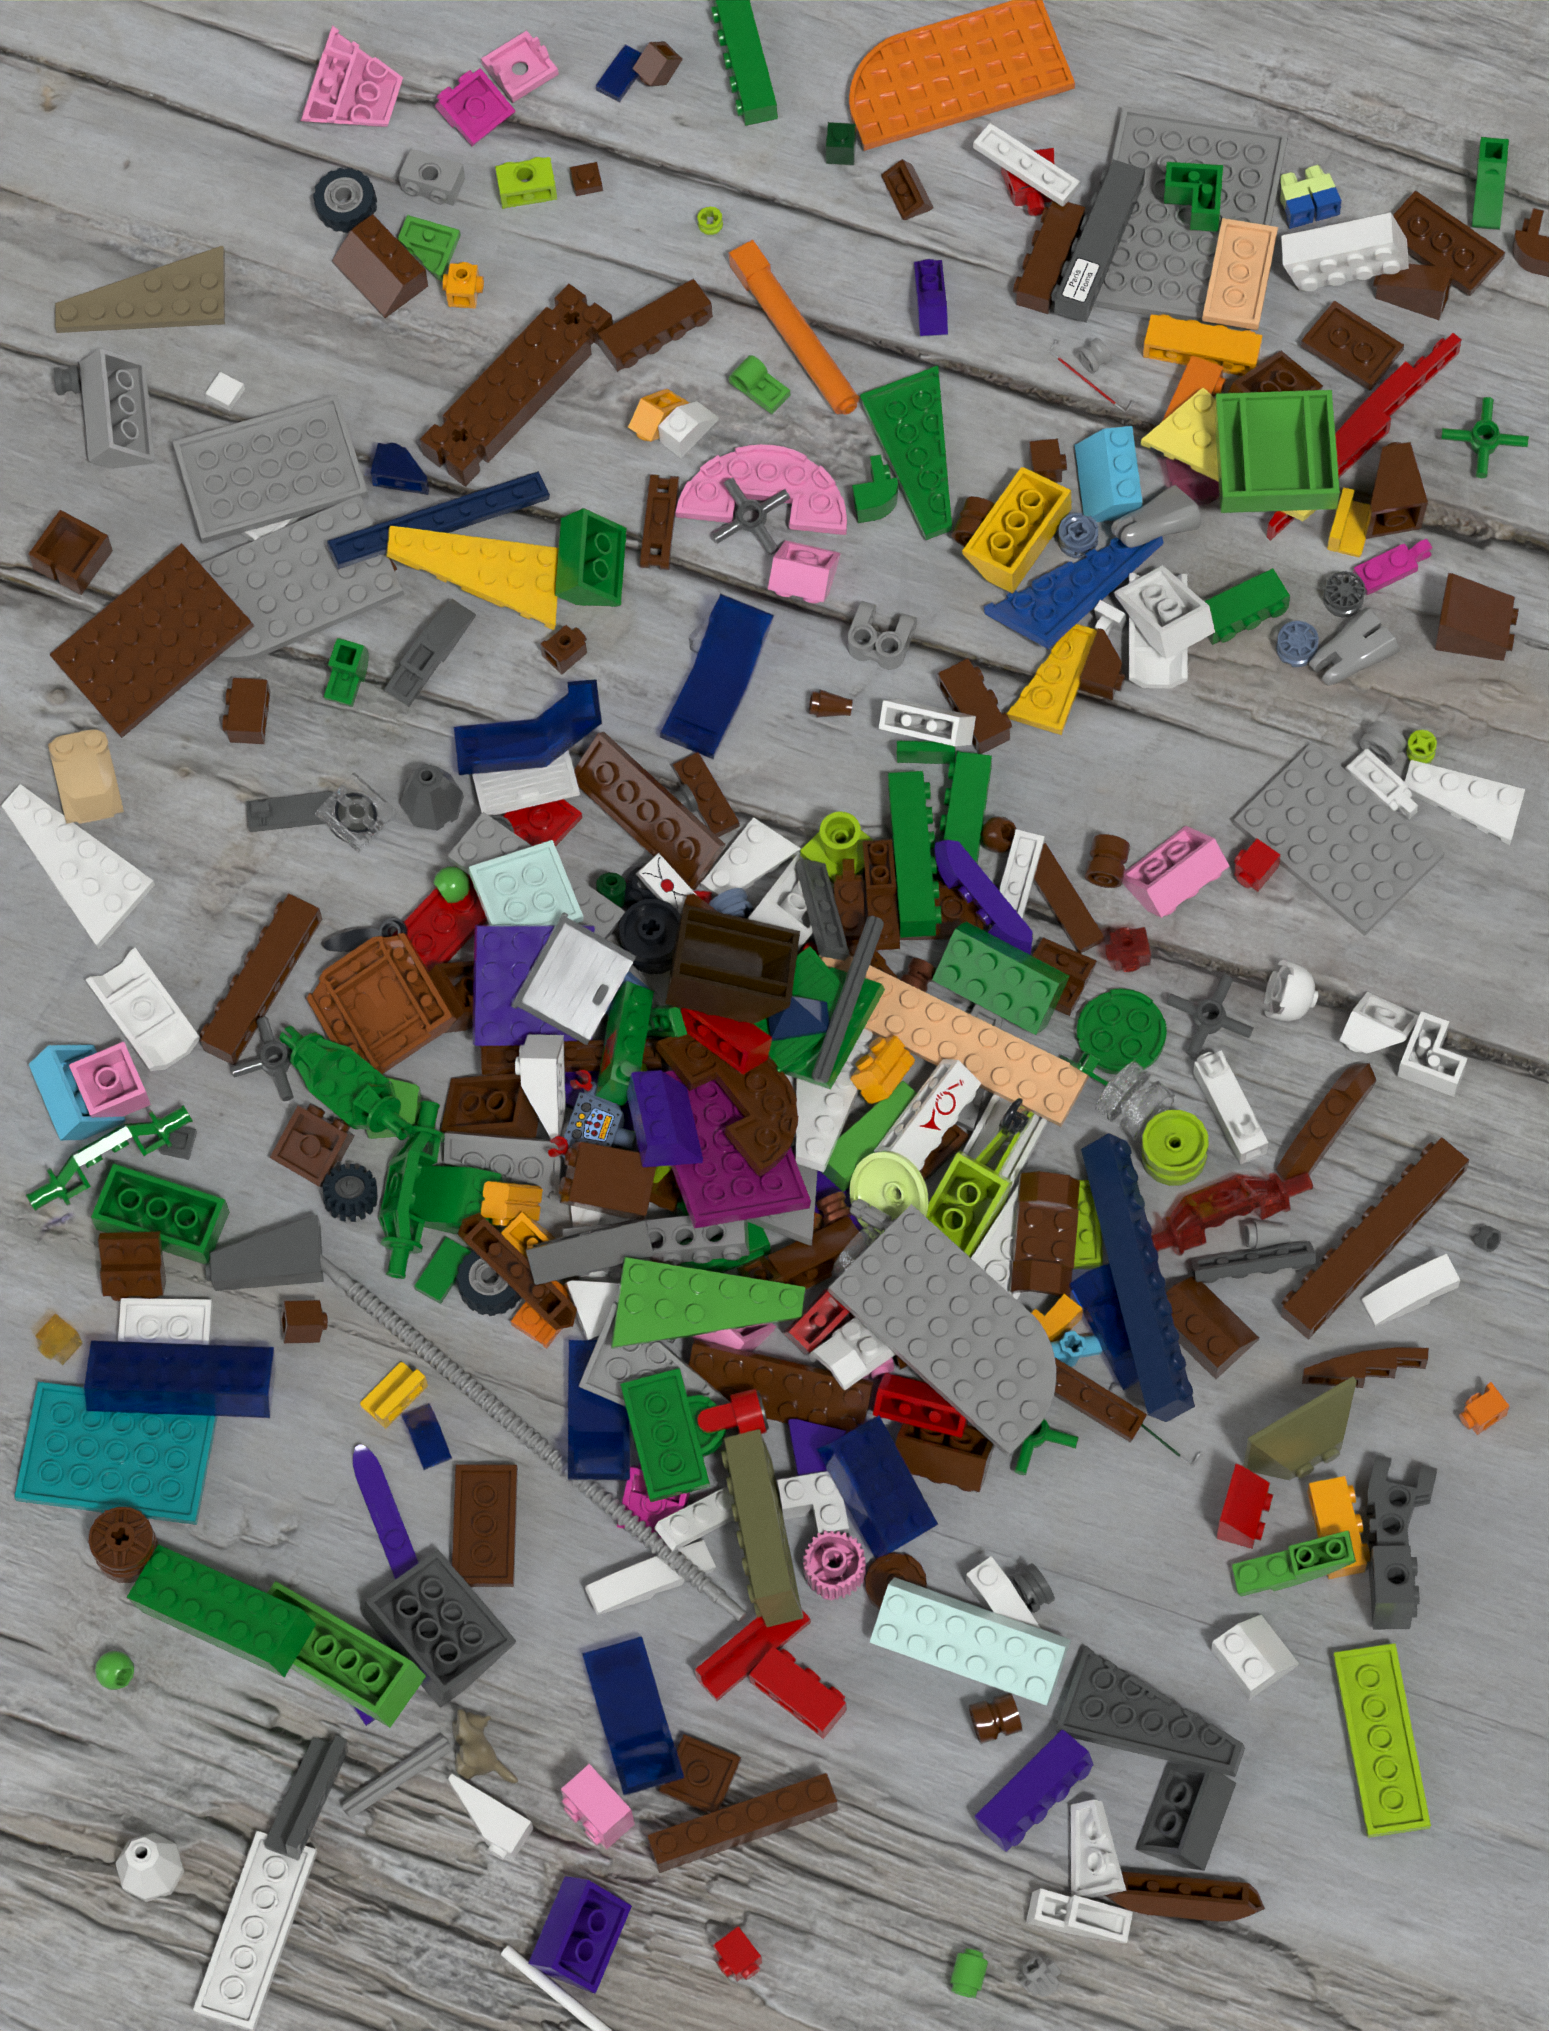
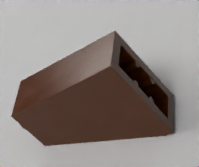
M1409 264V269L1400 270L1396 274L1377 275L1373 286L1377 287L1375 299L1439 321L1449 299L1454 269Z

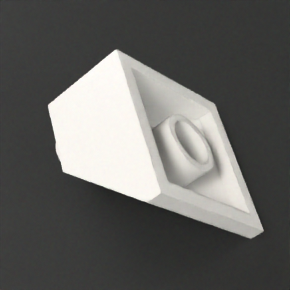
M1367 992L1352 1010L1340 1042L1346 1044L1354 1052H1364L1366 1054L1404 1042L1414 1030L1419 1015Z

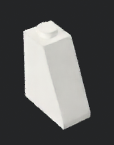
M574 1280L565 1283L569 1298L577 1308L576 1316L586 1341L600 1336L613 1302L618 1301L620 1283Z

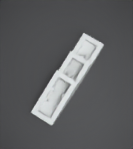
M704 1540L678 1549V1555L684 1554V1560H691L692 1567L697 1565L698 1572L704 1571L705 1574H708L716 1568ZM655 1556L587 1585L585 1590L596 1614L600 1615L649 1600L656 1593L682 1586L685 1582V1575L679 1576L677 1574L678 1569L672 1570L671 1564L666 1565L664 1563L665 1558L659 1559L658 1556Z

